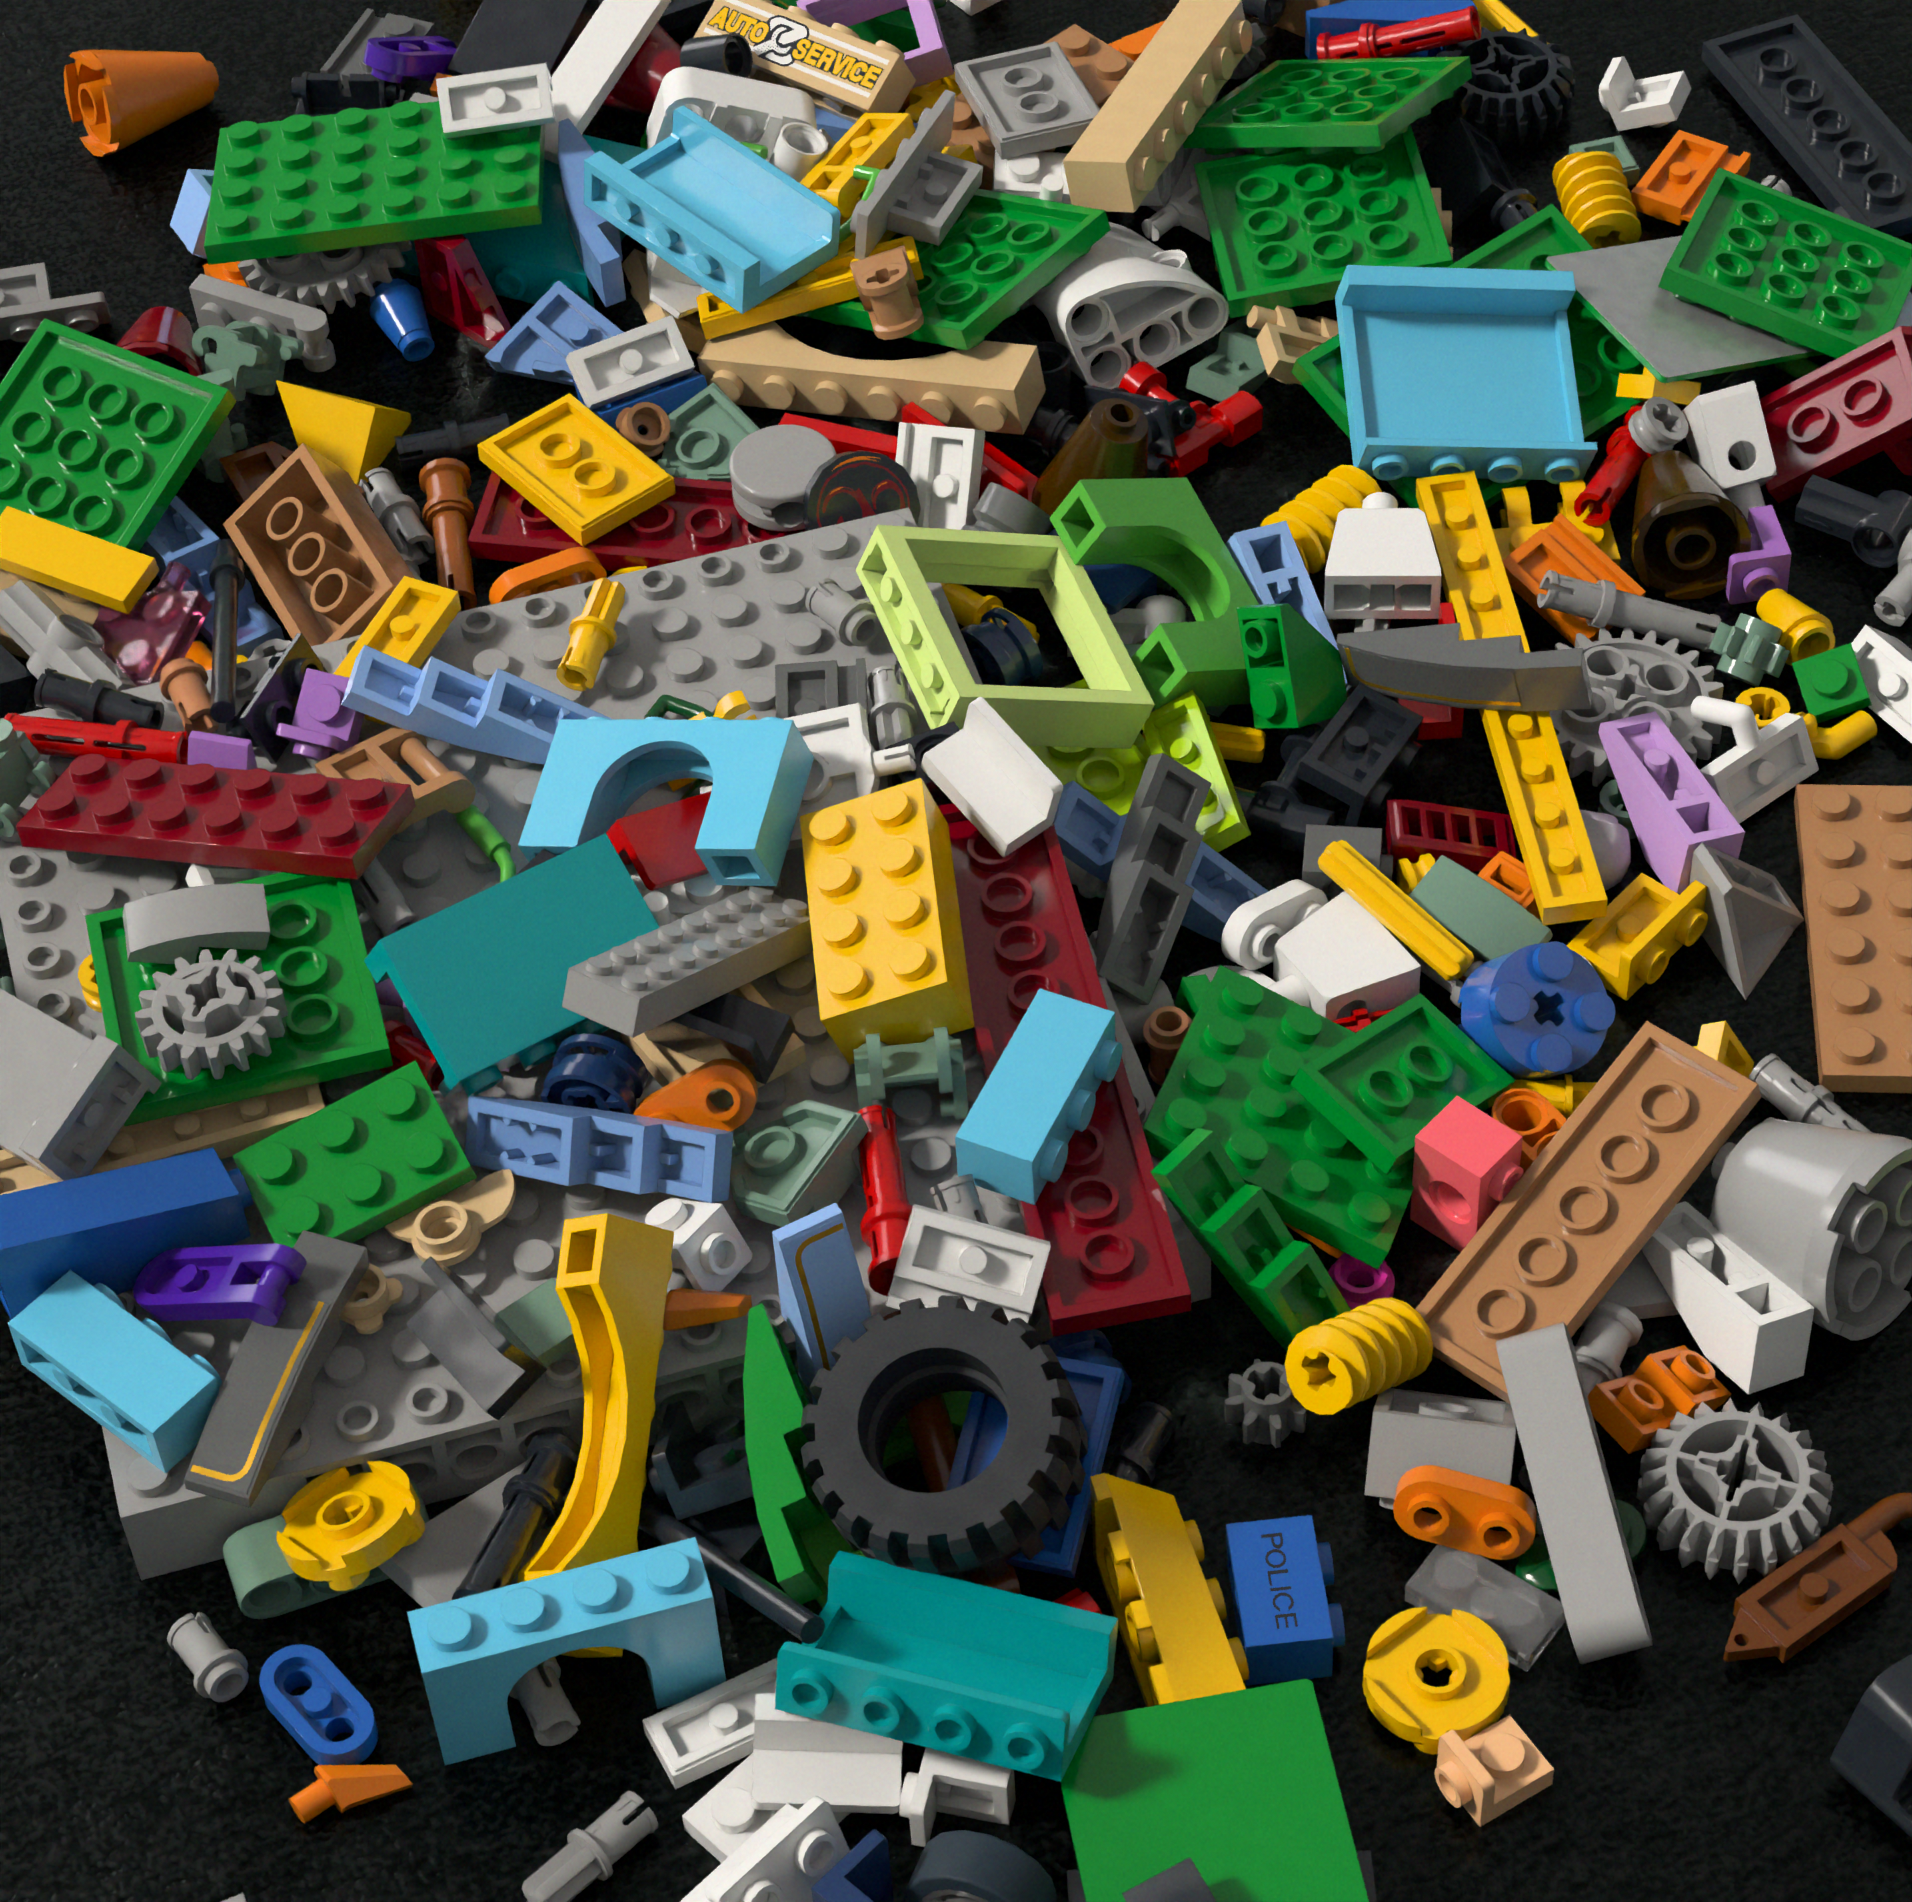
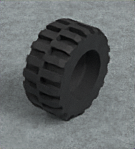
M941 1295L938 1298V1307L926 1308L921 1298L901 1302L899 1304L901 1314L884 1320L879 1311L861 1322L867 1332L853 1342L848 1336H844L830 1351L837 1362L831 1371L824 1368L818 1369L809 1388L818 1405L808 1404L803 1408L800 1429L808 1440L801 1448L804 1469L814 1483L812 1490L841 1536L854 1551L861 1550L865 1557L877 1559L896 1567L940 1574L971 1582L970 1573L985 1570L989 1579L993 1580L1010 1572L1005 1561L1022 1552L1026 1559L1031 1560L1045 1548L1040 1537L1041 1533L1048 1526L1055 1531H1060L1071 1515V1511L1065 1501L1066 1494L1073 1496L1081 1494L1086 1475L1079 1458H1083L1088 1454L1087 1432L1080 1419L1083 1413L1066 1374L1051 1347L1043 1345L1036 1330L1020 1317L1011 1319L1009 1322L1002 1307L984 1300L978 1302L975 1310L971 1311L963 1296ZM952 1391H978L1002 1403L1009 1418L1005 1439L990 1465L971 1481L948 1491L918 1493L899 1488L891 1484L886 1478L883 1471V1458L888 1439L901 1418L922 1401Z

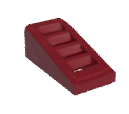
M1387 800L1386 837L1388 855H1394L1393 875H1396V862L1398 859L1408 858L1411 863H1417L1420 855L1427 853L1434 857L1435 862L1443 855L1471 872L1481 871L1500 851L1506 852L1517 859L1512 821L1508 814L1413 800ZM1495 835L1497 847L1484 846L1483 836ZM1470 836L1471 844L1459 842V837ZM1443 837H1446V840L1435 839V838H1443Z

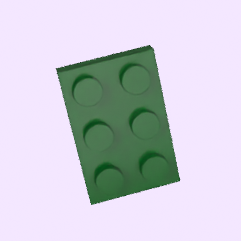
M1419 993L1302 1065L1290 1085L1387 1175L1414 1157L1415 1136L1456 1096L1461 1097L1484 1112L1493 1106L1498 1096L1510 1090L1515 1079Z
M416 1060L232 1155L274 1242L291 1248L294 1247L303 1230L354 1243L477 1178Z

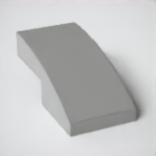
M214 884L182 888L126 903L123 909L128 962L175 964L174 960L182 957L192 965L196 962L199 947L266 950L270 935L264 884Z

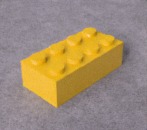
M922 778L799 816L820 1021L849 1065L854 1064L853 1049H858L862 1044L866 1043L867 1034L879 1033L880 1041L891 1046L925 1042L934 1035L933 1028L947 1027L948 1035L975 1027L949 827Z

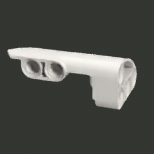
M679 67L665 75L647 122L646 133L649 149L672 134L673 111L684 105L739 143L748 142L767 146L768 156L765 160L790 175L799 183L824 157L828 145L825 136L817 130L815 105L812 97L806 92L796 88L695 67ZM646 248L650 300L677 319L697 312L696 297L709 291Z
M1109 222L1111 230L1092 245L1091 250L1086 255L1073 261L1057 275L1053 283L1041 288L1022 304L1020 309L1025 310L1035 305L1043 312L1056 342L1066 346L1070 352L1071 371L1083 382L1091 386L1114 389L1119 388L1123 376L1133 365L1139 362H1148L1157 368L1215 336L1225 326L1229 309L1223 295L1192 271L1185 252L1181 250L1164 251L1133 230ZM1085 304L1082 313L1077 318L1071 320L1075 310ZM1152 325L1148 335L1140 339L1142 332ZM1103 352V356L1101 357L1100 361L1096 363L1094 366H1091V362L1093 361L1095 356Z

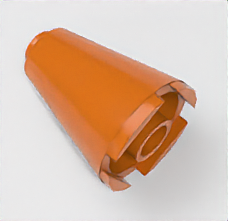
M84 49L72 52L69 56L75 59V63L65 65L64 90L72 122H83L89 136L80 137V139L94 156L99 157L112 155L211 104L214 99V92H217L219 88V78L215 66L211 61H206L198 52Z

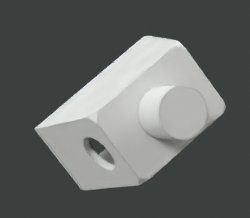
M1755 381L1699 395L1682 411L1688 422V433L1685 438L1693 461L1742 511L1746 520H1748L1749 508L1765 506L1760 486H1763L1777 475ZM1728 456L1735 458L1739 462L1741 471L1731 466Z
M1376 492L1368 495L1363 500L1362 508H1345L1338 512L1325 568L1324 614L1326 619H1439L1441 567L1425 512L1418 508H1398L1396 498L1385 492Z
M1344 891L1278 939L1274 945L1273 981L1276 983L1266 988L1301 1006L1308 1007L1317 1014L1333 1021L1351 1016V1011L1355 1009L1366 1008L1369 1013L1397 1008L1419 994L1421 965L1374 916Z

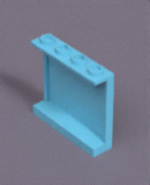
M1347 265L1335 295L1353 466L1380 480H1395L1401 477H1431L1474 471L1476 478L1490 479L1497 483L1527 479L1547 480L1550 483L1559 484V482L1583 479L1598 449L1597 442H1584L1567 318V309L1576 291L1573 271Z

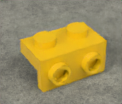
M1641 873L1607 906L1606 917L1594 918L1566 946L1585 957L1591 963L1605 989L1627 1001L1645 982L1647 984L1656 982L1666 969L1670 957L1683 945L1689 947L1699 939L1708 922V914L1704 912L1707 886L1694 880L1679 895L1644 873Z

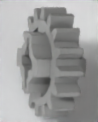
M209 949L202 950L199 962L192 965L182 957L174 960L177 972L171 976L163 972H155L152 977L156 990L140 991L139 1000L142 1010L135 1012V1018L148 1057L159 1056L162 1069L167 1073L183 1064L186 1078L194 1080L202 1068H210L215 1080L222 1079L225 1066L233 1063L244 1072L250 1069L248 1055L255 1053L268 1057L272 1053L268 1037H283L285 1033L282 1018L288 1015V1010L276 972L274 970L264 972L261 959L257 956L240 964L237 950L229 949L222 960H213Z

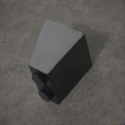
M483 0L447 69L452 76L546 63L552 77L601 3L599 0Z

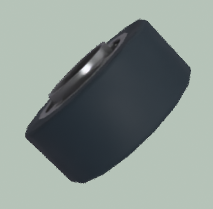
M959 1830L940 1833L926 1843L907 1885L903 1902H1057L1058 1897L1052 1878L1038 1861L1017 1846L989 1834Z

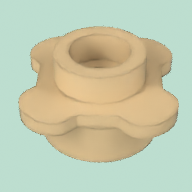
M369 1263V1268L340 1313L339 1319L355 1325L357 1332L360 1334H372L379 1331L383 1327L382 1317L392 1304L400 1302L403 1298L402 1284L396 1278L386 1279L385 1274L379 1267ZM365 1298H367V1300H365V1301L356 1302V1301H358V1300H360V1299H365Z

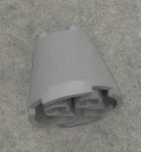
M1770 1117L1753 1127L1738 1144L1728 1142L1720 1148L1711 1168L1712 1177L1717 1180L1709 1221L1712 1222L1714 1228L1814 1307L1812 1321L1815 1324L1849 1340H1861L1880 1332L1905 1309L1912 1300L1910 1293L1904 1290L1912 1277V1140L1900 1136L1779 1120Z

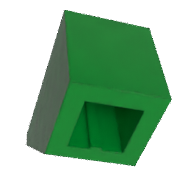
M1289 603L1237 607L1255 729L1300 728L1333 718L1348 699L1339 650Z

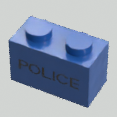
M1312 1515L1226 1524V1567L1237 1635L1244 1649L1249 1669V1679L1245 1680V1684L1256 1685L1331 1677L1333 1648L1345 1646V1629L1340 1603H1327L1325 1586L1334 1585L1332 1553L1329 1542L1317 1543Z

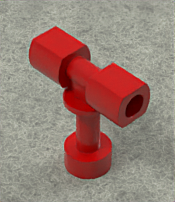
M1139 362L1133 365L1125 373L1119 385V388L1126 389L1129 393L1164 399L1168 402L1178 399L1166 390V376L1148 362ZM1238 391L1211 408L1202 401L1191 402L1190 406L1195 410L1197 416L1196 423L1192 429L1174 438L1177 454L1169 456L1155 453V456L1169 460L1170 472L1168 477L1181 478L1207 463L1208 449L1220 442L1228 447H1233L1262 430L1263 406L1253 395L1246 391Z

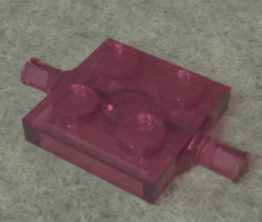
M179 562L168 563L167 569L157 587L149 592H144L129 614L102 605L92 625L104 639L101 650L137 687L160 682L161 671L169 662L178 658H185L212 607L200 591H182L187 580L191 577V571Z

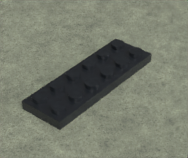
M1798 14L1703 42L1701 60L1830 212L1893 237L1912 233V144Z

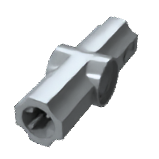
M20 579L15 585L0 591V627L30 656L26 666L37 679H39L41 673L45 674V669L52 668L60 673L92 683L97 679L113 682L118 691L137 687L101 650L104 639L99 632L75 616L64 613L34 582Z

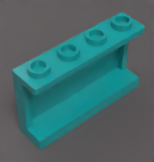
M604 833L380 939L364 962L377 984L388 978L393 982L444 1073L445 1078L437 1087L443 1098L446 1099L464 1090L469 1098L470 1096L480 1095L499 1084L504 1079L501 1071L521 1062L525 1070H529L551 1059L556 1055L559 1048L557 1043L575 1034L600 1035L610 1029L562 1007L568 969L586 961L590 957H595L611 950L615 946L629 942L637 936H642L659 928V925L610 839Z
M839 1550L829 1566L827 1603L819 1615L825 1623L823 1635L813 1644H805L804 1642L798 1644L787 1641L778 1652L775 1709L1061 1782L1113 1679L1118 1618L943 1575L900 1568L877 1559Z

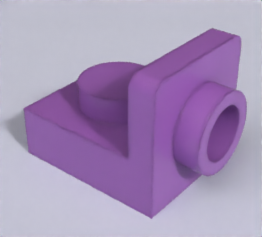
M1772 505L1749 508L1747 523L1752 536L1751 551L1733 554L1729 558L1726 596L1730 604L1759 601L1766 592L1772 589L1779 588L1786 592L1788 590L1791 551Z
M309 668L306 669L292 725L278 723L276 731L277 736L295 743L292 754L320 762L331 757L332 753L337 754L358 743L365 714L341 705L349 677Z

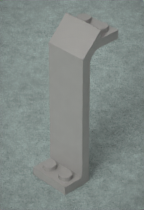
M0 988V1148L58 1182L88 1176L145 1092L149 1091L155 1094L162 1083L116 1042L99 1033L92 1040Z

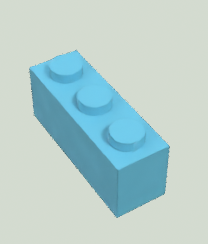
M1039 988L955 1136L958 1177L972 1174L975 1186L1032 1205L1036 1203L1047 1181L1056 1182L1059 1179L1067 1160L1069 1140L1075 1130L1083 1132L1086 1129L1094 1111L1095 1093L1102 1080L1110 1082L1120 1065L1123 1046L1122 1043L1116 1041L1115 1012Z
M69 1270L8 1322L23 1366L165 1474L197 1446L210 1411L220 1391L219 1388L223 1384L221 1377L215 1368L202 1356L193 1354L189 1358L174 1347L170 1337L156 1322L149 1318H145L141 1322L128 1313L118 1296L106 1285L97 1283L95 1286H92L75 1272Z

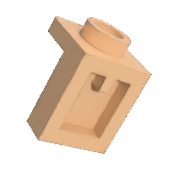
M1510 1715L1464 1742L1454 1730H1450L1439 1737L1437 1768L1434 1771L1437 1784L1449 1803L1456 1808L1464 1806L1480 1827L1552 1785L1554 1768Z

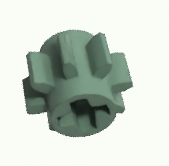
M1743 613L1739 614L1735 626H1729L1720 622L1708 648L1714 651V653L1721 655L1716 670L1756 687H1759L1762 677L1766 673L1779 678L1790 653L1785 647L1777 644L1783 630Z

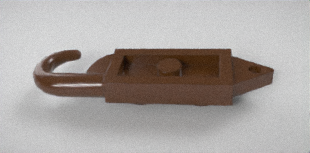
M1896 1493L1883 1498L1846 1526L1842 1523L1737 1597L1733 1611L1736 1619L1725 1647L1724 1661L1731 1662L1776 1656L1784 1664L1887 1589L1896 1575L1897 1554L1885 1533L1903 1520L1912 1518V1493Z

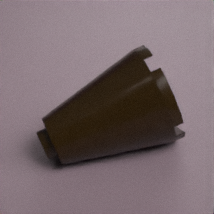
M1119 398L1104 399L1095 404L1038 478L1032 492L1031 502L1051 517L1079 480L1147 478L1148 420L1144 412L1135 404Z
M1676 450L1658 452L1643 463L1638 474L1630 550L1631 559L1638 576L1647 587L1651 585L1656 589L1664 591L1665 597L1675 600L1701 599L1723 590L1727 586L1730 556L1751 551L1752 536L1747 520L1742 511L1687 454Z

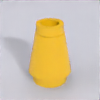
M1772 589L1759 599L1756 611L1761 620L1783 630L1777 644L1790 651L1785 663L1792 665L1793 662L1834 649L1835 636L1833 634V626L1827 617L1799 601L1783 589Z

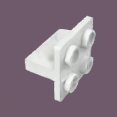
M813 1796L799 1810L787 1803L680 1902H813L811 1887L850 1852L829 1803L818 1796Z

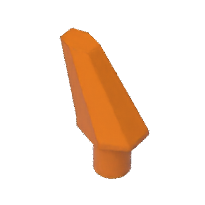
M683 1287L670 1290L666 1295L663 1330L680 1331L745 1316L752 1307L751 1295Z
M318 1765L314 1769L318 1780L289 1798V1802L299 1819L305 1824L332 1805H335L342 1814L352 1807L410 1788L413 1784L396 1765Z

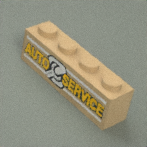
M715 0L693 37L729 33L743 35L750 45L753 58L752 70L748 79L802 90L812 97L816 108L856 123L864 113H898L916 82V79L904 62L905 55L892 44L878 40L874 45L861 40L858 34L842 24L833 23L831 27L818 23L812 15L799 7L789 6L785 10L773 5L770 0Z

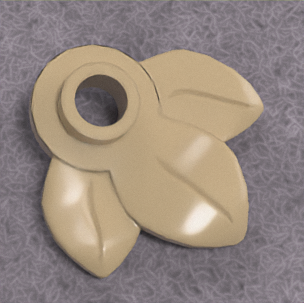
M504 1169L489 1174L478 1182L472 1180L384 1227L391 1236L412 1243L417 1257L422 1262H425L431 1256L445 1267L455 1265L468 1258L476 1250L482 1232L502 1221L511 1210L516 1196L514 1176L510 1169Z

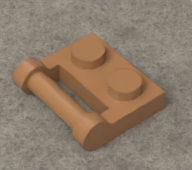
M396 726L314 764L316 772L325 777L355 780L375 778L382 782L410 784L416 806L393 835L405 831L410 825L443 809L449 813L462 812L472 804L476 795L473 783L459 771H451L427 748V740L424 735ZM394 761L401 765H410L426 782L417 786Z

